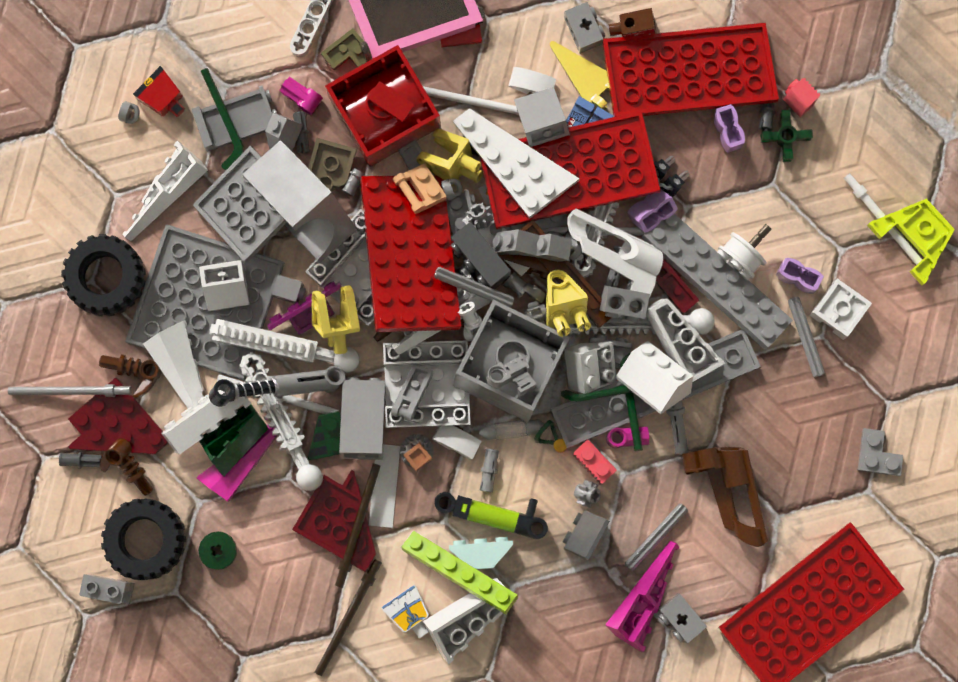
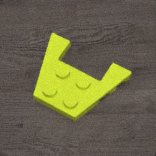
M927 198L867 224L879 239L896 226L921 253L924 259L909 271L921 285L927 282L940 254L945 249L955 230Z

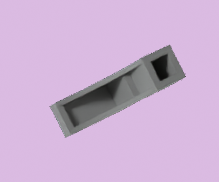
M519 229L495 233L493 250L498 255H523L556 262L568 261L572 240L554 234L537 235Z

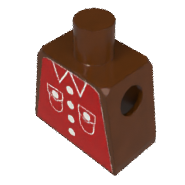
M652 8L620 14V22L608 24L610 36L622 35V37L656 34Z

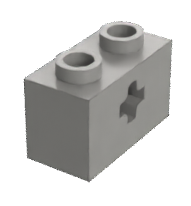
M588 2L564 11V19L579 53L602 45L603 37H605L602 26H598L595 21L597 18L596 12L593 7H589ZM582 24H585L586 27L589 26V30L586 31L585 28H582Z
M680 593L676 594L659 609L661 612L659 615L660 619L666 626L671 624L675 629L672 633L680 642L684 640L685 643H689L707 628L706 624ZM678 614L680 616H686V618L684 619V625L681 623H676L678 621Z

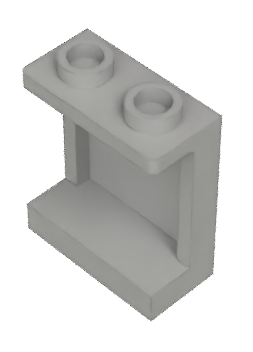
M554 87L514 99L529 147L570 135Z
M84 574L79 595L117 604H130L135 583Z

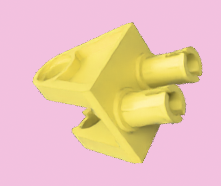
M442 129L434 131L432 135L435 137L434 141L454 156L446 160L422 151L416 158L420 165L425 163L432 174L437 175L443 180H458L463 175L478 183L483 176V171L479 170L481 162L472 157L469 139Z
M554 270L548 274L546 296V325L553 329L556 328L560 337H563L562 331L565 336L570 334L571 328L569 325L576 323L580 332L584 331L582 326H584L585 331L591 328V323L586 315L588 296L562 270ZM559 277L564 282L555 284L553 283V278Z
M351 285L340 288V315H336L333 318L328 316L325 295L321 291L312 292V326L323 338H328L327 344L329 347H334L335 354L347 352V334L360 332L355 296Z

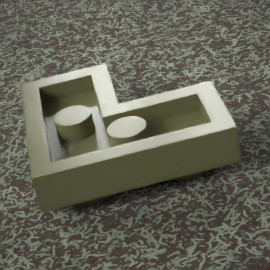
M354 28L321 52V55L333 70L337 69L348 59H351L357 67L372 59L367 44Z

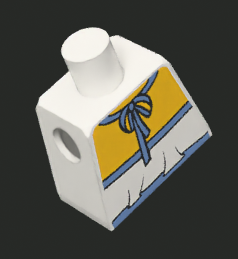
M415 584L381 607L404 633L411 628L418 638L428 633L423 620L430 615Z

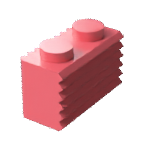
M802 78L800 81L795 79L784 92L786 94L784 101L800 118L814 106L820 97V93H817V90H814V87L808 84L809 81H806V78Z
M588 439L573 453V457H576V460H579V463L585 466L584 469H587V472H590V475H593V478H596L599 484H603L617 471Z

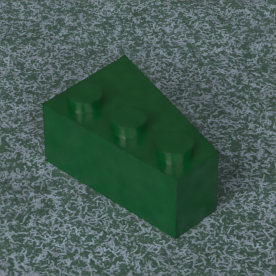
M252 404L246 408L243 406L238 409L234 417L220 422L221 424L217 429L208 434L205 433L204 437L199 441L209 459L223 477L269 429Z

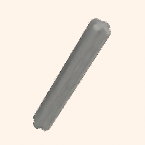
M438 267L435 271L434 277L438 280L489 301L494 299L508 307L513 305L514 298L442 267Z
M791 298L788 300V304L814 377L822 376L825 372L800 298Z
M678 504L625 562L626 567L633 571L688 512V509L683 504Z

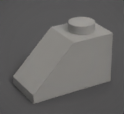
M273 112L265 131L269 150L281 140L292 151L303 125Z

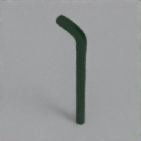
M205 68L200 72L234 145L232 154L221 165L224 170H227L244 152V145L209 69Z
M631 353L623 357L620 362V369ZM626 393L634 451H642L634 393Z
M624 385L586 394H576L570 390L561 391V396L578 402L632 393V391Z

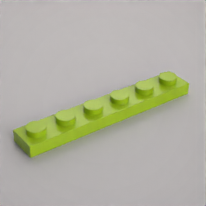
M415 531L411 533L401 546L402 550L505 615L518 599V595Z

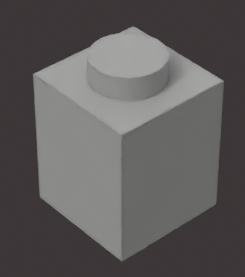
M278 275L272 295L274 298L295 304L299 300H303L306 288H303L304 284L302 281Z

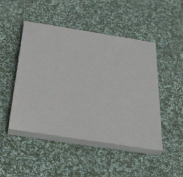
M166 224L125 342L146 349L143 343L157 333L185 320L188 338L192 342L193 358L196 359L197 366L245 381L246 376H242L239 364H241L242 356H246L250 352L254 354L255 350L213 341V335L210 334L211 324H216V320L220 319L263 329L273 300L272 292L277 276L281 275L285 262L256 253L246 263L227 243ZM241 260L244 263L250 305L208 311L199 267Z

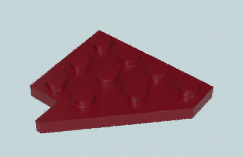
M116 377L109 383L115 384V386H124ZM95 395L68 418L81 434L68 446L69 449L107 451L117 439L123 438L131 444V453L156 455L168 444L161 434L163 430L132 395H116L115 397Z
M351 469L343 485L324 475L320 487L314 491L292 529L341 559L344 558L362 500L355 471ZM366 515L351 564L364 572L367 571L376 555Z

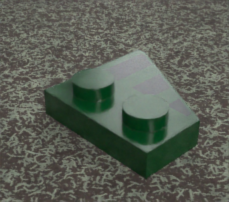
M340 410L318 416L308 454V461L340 454Z

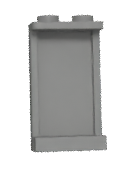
M263 85L259 86V89L223 101L241 140L264 133L273 112L277 113L275 109L271 110L269 102H272L269 90L265 91ZM216 105L203 109L198 106L192 109L204 148L207 152L232 144Z
M348 378V380H344L342 385L339 450L341 459L383 460L385 381H381L379 378H370L369 380Z

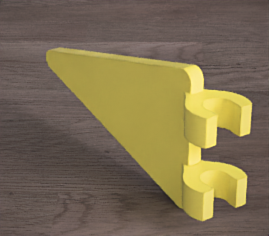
M551 41V49L580 96L593 103L596 108L598 106L605 110L607 102L600 95L606 89L610 92L607 71L555 41Z

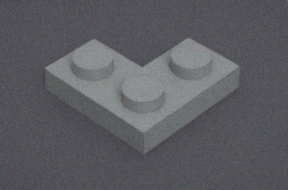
M863 428L857 470L901 476L903 455L882 452L885 431Z

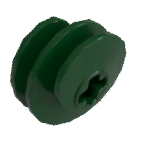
M219 531L206 535L200 542L198 549L199 558L202 563L208 568L215 570L225 569L230 566L237 555V547L233 538L227 533ZM221 545L222 548L220 550L223 551L222 554L215 556L213 548Z

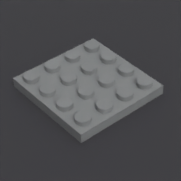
M249 146L193 204L199 213L246 263L287 223L242 175L262 157L252 146Z

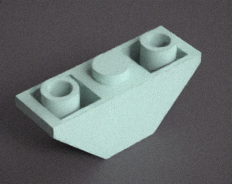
M508 537L495 538L496 542H487V538L474 539V544H466V540L453 541V545H449V550L475 569H488L495 567L513 546V541H508Z

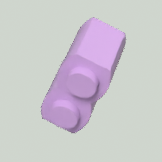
M731 104L717 108L714 114V125L718 132L721 133L720 141L723 149L727 153L741 149L745 143V135L743 129L738 124V115L735 108Z
M660 189V193L647 195L644 201L637 202L627 212L632 223L644 233L656 228L661 220L668 219L678 209L673 198L662 189Z
M785 258L776 273V276L781 281L787 284H795L799 290L809 294L817 291L824 277L816 269L804 267L801 262L793 258Z

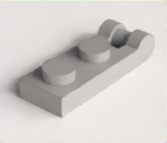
M413 364L392 407V416L405 417V420L413 421L415 412L433 377V370ZM403 404L409 405L408 409L402 408Z

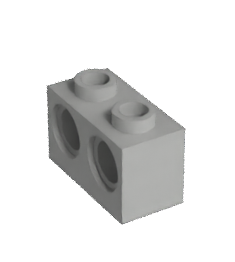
M604 285L600 311L606 312L605 316L618 318V314L626 316L625 320L638 322L639 318H646L650 294ZM616 296L618 305L612 308L610 300ZM636 300L639 307L635 312H632L630 305Z

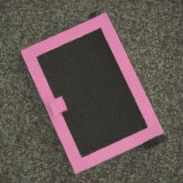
M348 0L364 38V42L360 43V49L365 62L370 61L396 45H399L402 52L475 28L476 25L483 23V18H485L482 6L477 7L475 0Z

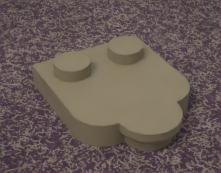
M316 138L308 169L333 192L336 187L346 185L357 149Z

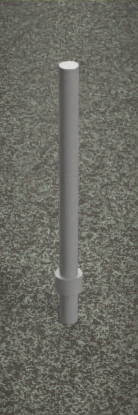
M115 384L85 387H8V395H105V397H115L116 395L132 394L131 386H115Z

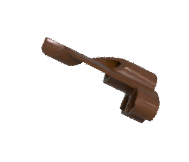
M713 447L681 454L686 475L703 471L708 472L724 528L734 531L735 535L746 544L754 547L764 546L768 542L748 450L742 447ZM746 484L755 527L744 525L738 521L731 487Z

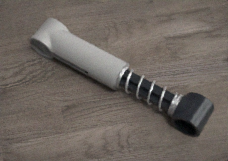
M331 366L326 370L272 376L270 381L264 379L262 382L255 380L254 383L247 381L245 384L241 382L236 384L227 379H221L210 390L209 399L213 405L222 407L228 404V402L238 400L239 397L246 399L247 396L255 397V395L263 396V394L271 395V393L275 397L320 391L332 393L344 382L345 373L338 366ZM329 377H332L335 382L331 381ZM218 390L223 391L226 396L221 395Z

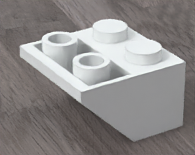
M241 260L199 267L208 311L250 305L245 268Z
M613 342L580 343L564 349L569 389L586 394L617 382Z

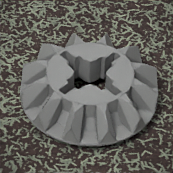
M413 434L407 437L401 444V458L410 467L412 466L403 455L412 448L411 444L417 445L420 442L424 445L429 455L433 457V445L423 435Z

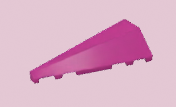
M274 427L269 428L224 477L215 465H212L201 473L197 479L229 502L278 436L272 435Z
M669 541L605 624L616 637L641 652L645 651L646 646L643 644L647 633H651L650 623L653 615L658 612L667 585L665 581L667 572L672 570L673 567L671 560L674 551L679 549V545L672 541Z

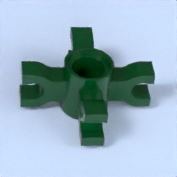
M782 110L780 113V130L777 132L763 131L760 135L761 143L777 142L783 150V162H791L793 160L792 144L794 141H811L813 131L812 129L797 131L791 125L790 110ZM788 132L791 135V140H784L782 133Z

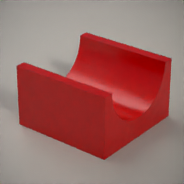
M399 45L325 85L331 103L337 108L348 126L369 168L398 152L399 149L414 140L417 141L441 127L438 111ZM379 81L414 104L413 109L403 123L368 100V97Z

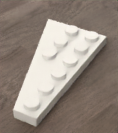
M470 108L453 120L455 126L465 138L469 139L471 146L529 219L580 181L575 175Z

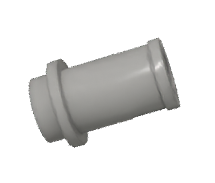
M355 168L353 171H350L351 175L342 191L351 196L355 195L361 183V176L365 175Z

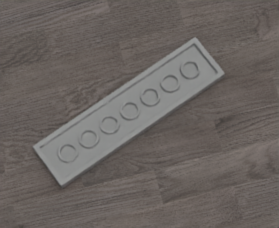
M675 213L668 219L661 220L656 228L646 232L641 237L645 242L660 250L663 258L763 349L767 350L793 321L749 280L744 279L737 269H732L726 263L727 260H724L715 249Z

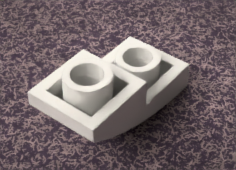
M514 67L508 87L525 94L529 92L536 93L554 87L556 78L536 71Z
M438 426L432 438L438 444L449 450L456 451L469 460L474 458L481 443V440L455 426Z

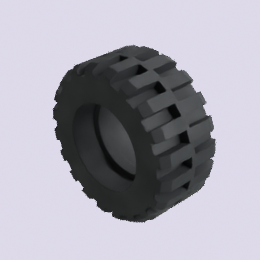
M99 234V237L91 235L87 237L86 241L80 240L77 242L78 246L75 249L71 248L69 250V258H65L63 261L65 269L61 270V277L64 278L62 284L63 288L67 291V296L84 311L101 317L103 315L108 317L115 316L117 312L120 314L125 312V308L128 306L132 307L135 304L134 300L142 295L141 288L145 286L146 282L144 280L146 273L142 265L143 261L137 252L127 242L113 235L111 237L106 234ZM99 258H114L120 263L123 270L120 284L115 290L107 294L99 295L92 292L85 282L88 267Z
M133 499L130 502L121 504L120 508L114 509L111 512L112 516L106 519L104 523L106 525L105 530L101 533V537H103L101 547L105 551L104 557L106 561L111 563V567L118 571L120 575L134 580L157 579L172 571V568L179 563L181 554L184 553L185 548L183 547L184 542H186V536H184L183 531L185 528L180 522L178 514L172 511V508L168 505L152 499ZM142 519L155 522L163 533L161 550L154 557L146 560L134 558L125 547L127 529L132 523Z

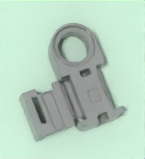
M517 353L516 359L504 365L500 362L492 366L486 377L487 383L494 388L502 387L510 381L518 386V397L534 390L536 387L535 381L528 373L529 365L527 362L523 363L524 357L520 353ZM494 372L500 373L503 379L495 381L492 379L491 374Z

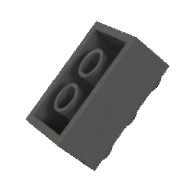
M471 222L451 237L452 244L450 246L453 254L457 258L461 257L464 260V267L471 275L474 273L477 276L478 283L496 289L509 279L511 270Z

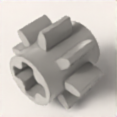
M484 203L472 205L470 211H467L468 222L475 225L477 230L487 228L490 222L494 220L491 215V207L485 208Z
M538 301L529 303V309L524 310L525 315L545 324V305H539Z
M584 480L583 484H578L574 491V496L578 499L576 503L591 508V503L596 504L601 496L600 490L597 489L598 484Z

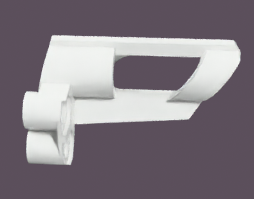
M578 209L573 210L567 217L568 229L571 236L580 242L582 253L628 278L629 281L625 289L648 293L651 296L656 283V276L662 267V252L653 245ZM587 223L623 240L624 243L619 254L589 240L586 235ZM636 300L631 303L632 306L639 307Z

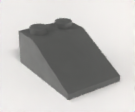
M586 510L582 514L578 512L573 521V524L576 525L573 532L568 531L563 540V543H565L564 549L584 560H589L610 521Z

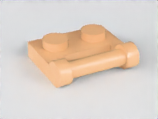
M425 163L405 173H399L393 178L394 183L399 185L411 203V208L415 214L446 199V194ZM407 181H410L422 201L418 200Z

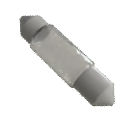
M539 419L529 420V422L524 420L500 422L486 425L479 432V435L487 440L526 437L527 435L537 434L544 423Z

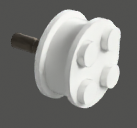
M765 224L749 243L738 234L732 232L730 234L731 239L724 246L720 245L717 253L724 260H727L726 263L732 269H738L739 274L747 281L750 278L753 279L755 277L753 273L760 265L765 266L767 263L755 247L772 228Z

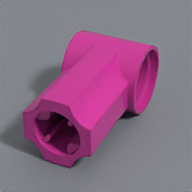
M290 76L284 81L279 90L280 93L294 101L301 110L309 115L313 114L323 100L319 93L311 88L307 89Z
M639 427L642 446L649 445L648 427ZM631 428L612 429L606 436L607 444L612 448L634 446ZM613 433L621 435V443L617 444L612 441L611 436Z

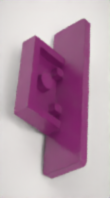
M332 281L323 287L324 291L321 293L325 295L326 299V297L338 291L342 284L340 281L337 283ZM312 294L308 295L305 298L306 301L299 305L297 302L287 308L288 312L282 316L278 313L271 317L268 329L272 330L287 320L291 322L298 335L313 328ZM326 299L328 316L331 317L335 312Z

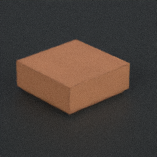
M420 442L403 455L416 472L433 460Z

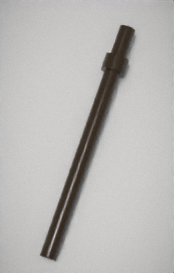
M372 464L344 558L339 563L338 569L340 570L335 586L343 588L347 573L351 571L353 565L351 564L352 557L381 467L378 464Z
M374 559L368 572L364 573L361 579L363 581L314 672L317 675H323L368 588L374 584L376 580L374 577L382 562Z

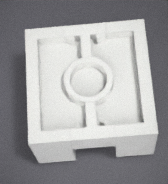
M837 278L809 316L819 323L824 322L834 329L833 333L844 340L850 335L872 303Z

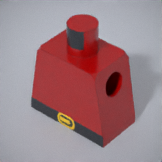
M161 66L133 93L139 102L161 116H165L170 111L176 117H179L185 110L178 102L183 97L182 93Z

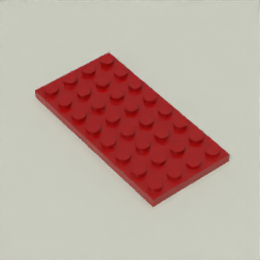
M766 23L606 38L602 41L614 117L642 111L643 116L717 109L730 104L733 107L776 103L779 100Z
M642 111L569 127L570 135L531 147L578 177L580 181L530 219L480 157L496 229L571 213L575 209L585 210L660 193L661 190ZM526 137L518 139L529 146Z
M433 175L442 188L441 183L444 180L437 175ZM361 176L360 182L375 331L460 330L461 319L458 313L457 287L434 277L438 267L455 273L453 252L450 246L452 243L446 199L415 214L411 208V203L399 185L394 183L393 178L395 176ZM407 181L418 200L422 201L410 181Z
M849 522L722 623L718 629L760 682H790L901 593L904 588L854 525Z

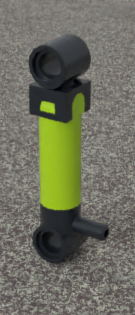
M448 492L439 493L435 498V507L442 514L453 512V517L533 539L543 538L548 531L545 520L534 517L538 500L533 498L529 500L526 514L460 495L455 499ZM443 497H448L451 500V506L447 509H443L439 505V501ZM537 522L543 526L541 534L536 535L531 531L533 523Z

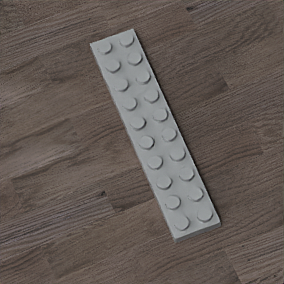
M741 329L708 343L725 364L692 382L691 394L682 400L761 367L744 330ZM617 381L593 392L624 386V384ZM634 393L638 419L656 411ZM625 394L586 401H569L551 409L567 448L630 422Z

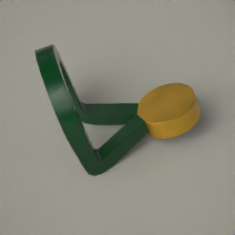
M548 420L534 437L536 443L554 445V449L558 453L565 452L567 449L564 440L558 439L552 420ZM549 426L555 441L540 439L543 432Z

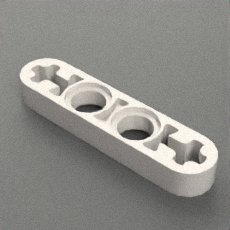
M321 0L310 1L290 42V49L293 55L303 57L308 53L333 0H324V3ZM318 5L323 8V12L316 16L312 14L311 10L314 6ZM305 24H312L314 30L312 33L306 34L302 30ZM299 35H301L302 37L306 38L303 41L304 49L296 51V47L294 45L300 44L302 38Z

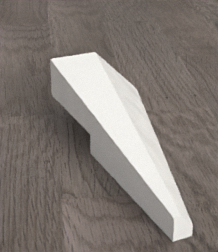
M176 141L174 144L176 150L172 157L166 158L165 163L167 165L160 175L155 177L142 200L144 205L139 214L133 215L134 223L127 232L124 231L123 235L126 239L132 241L208 171L202 161L179 141Z
M465 267L460 271L461 276L475 281ZM457 287L459 306L466 302H473L476 306L475 311L491 303L487 299ZM441 330L405 331V337L398 344H393L392 347L399 355Z
M183 320L157 333L143 343V345L186 407L194 409L199 405L198 401L203 398L202 391L204 390L196 359L193 358L192 342L188 338L186 330L187 323Z

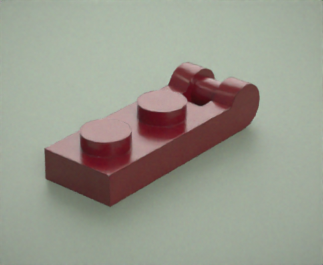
M663 258L661 270L663 269L666 274L662 278L657 275L656 284L679 311L684 314L699 302V299Z

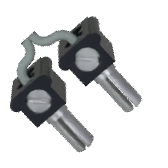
M670 156L665 161L661 159L658 162H654L658 182L671 168L670 165L675 162L673 156ZM684 171L679 176L677 174L673 177L669 176L664 183H659L660 189L673 198L685 183L684 180L690 176V173L686 174L688 171Z

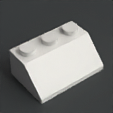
M646 341L631 352L616 375V379L662 414L691 394L693 376L649 341Z

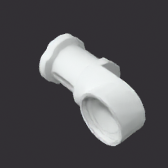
M466 302L460 305L458 312L464 320V338L468 342L473 341L482 323L481 317L475 311L476 306L473 302Z

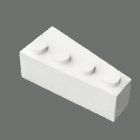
M660 299L647 307L646 316L667 356L693 376L692 382L725 364L716 355L711 346L699 336L695 328L691 327L669 299Z
M218 390L221 395L226 396L223 391ZM206 395L198 401L199 405L194 409L190 407L181 414L182 418L177 422L173 420L165 425V431L161 434L177 454H181L204 437L202 434L205 432L208 434L217 429L221 424L219 421L222 419L226 421L234 417L240 406L243 405L246 408L251 405L249 399L239 397L238 400L228 402L225 406L217 407L210 402L209 395Z
M496 577L493 579L503 585ZM469 593L423 622L439 653L450 664L454 660L453 657L460 650L463 652L476 635L479 637L484 632L483 629L490 622L497 620L503 613L472 593Z

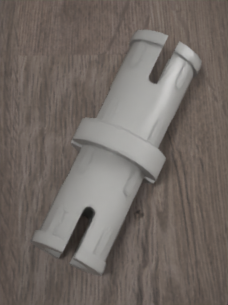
M486 449L484 466L481 467V472L483 473L479 491L493 493L495 474L498 472L496 469L498 450Z

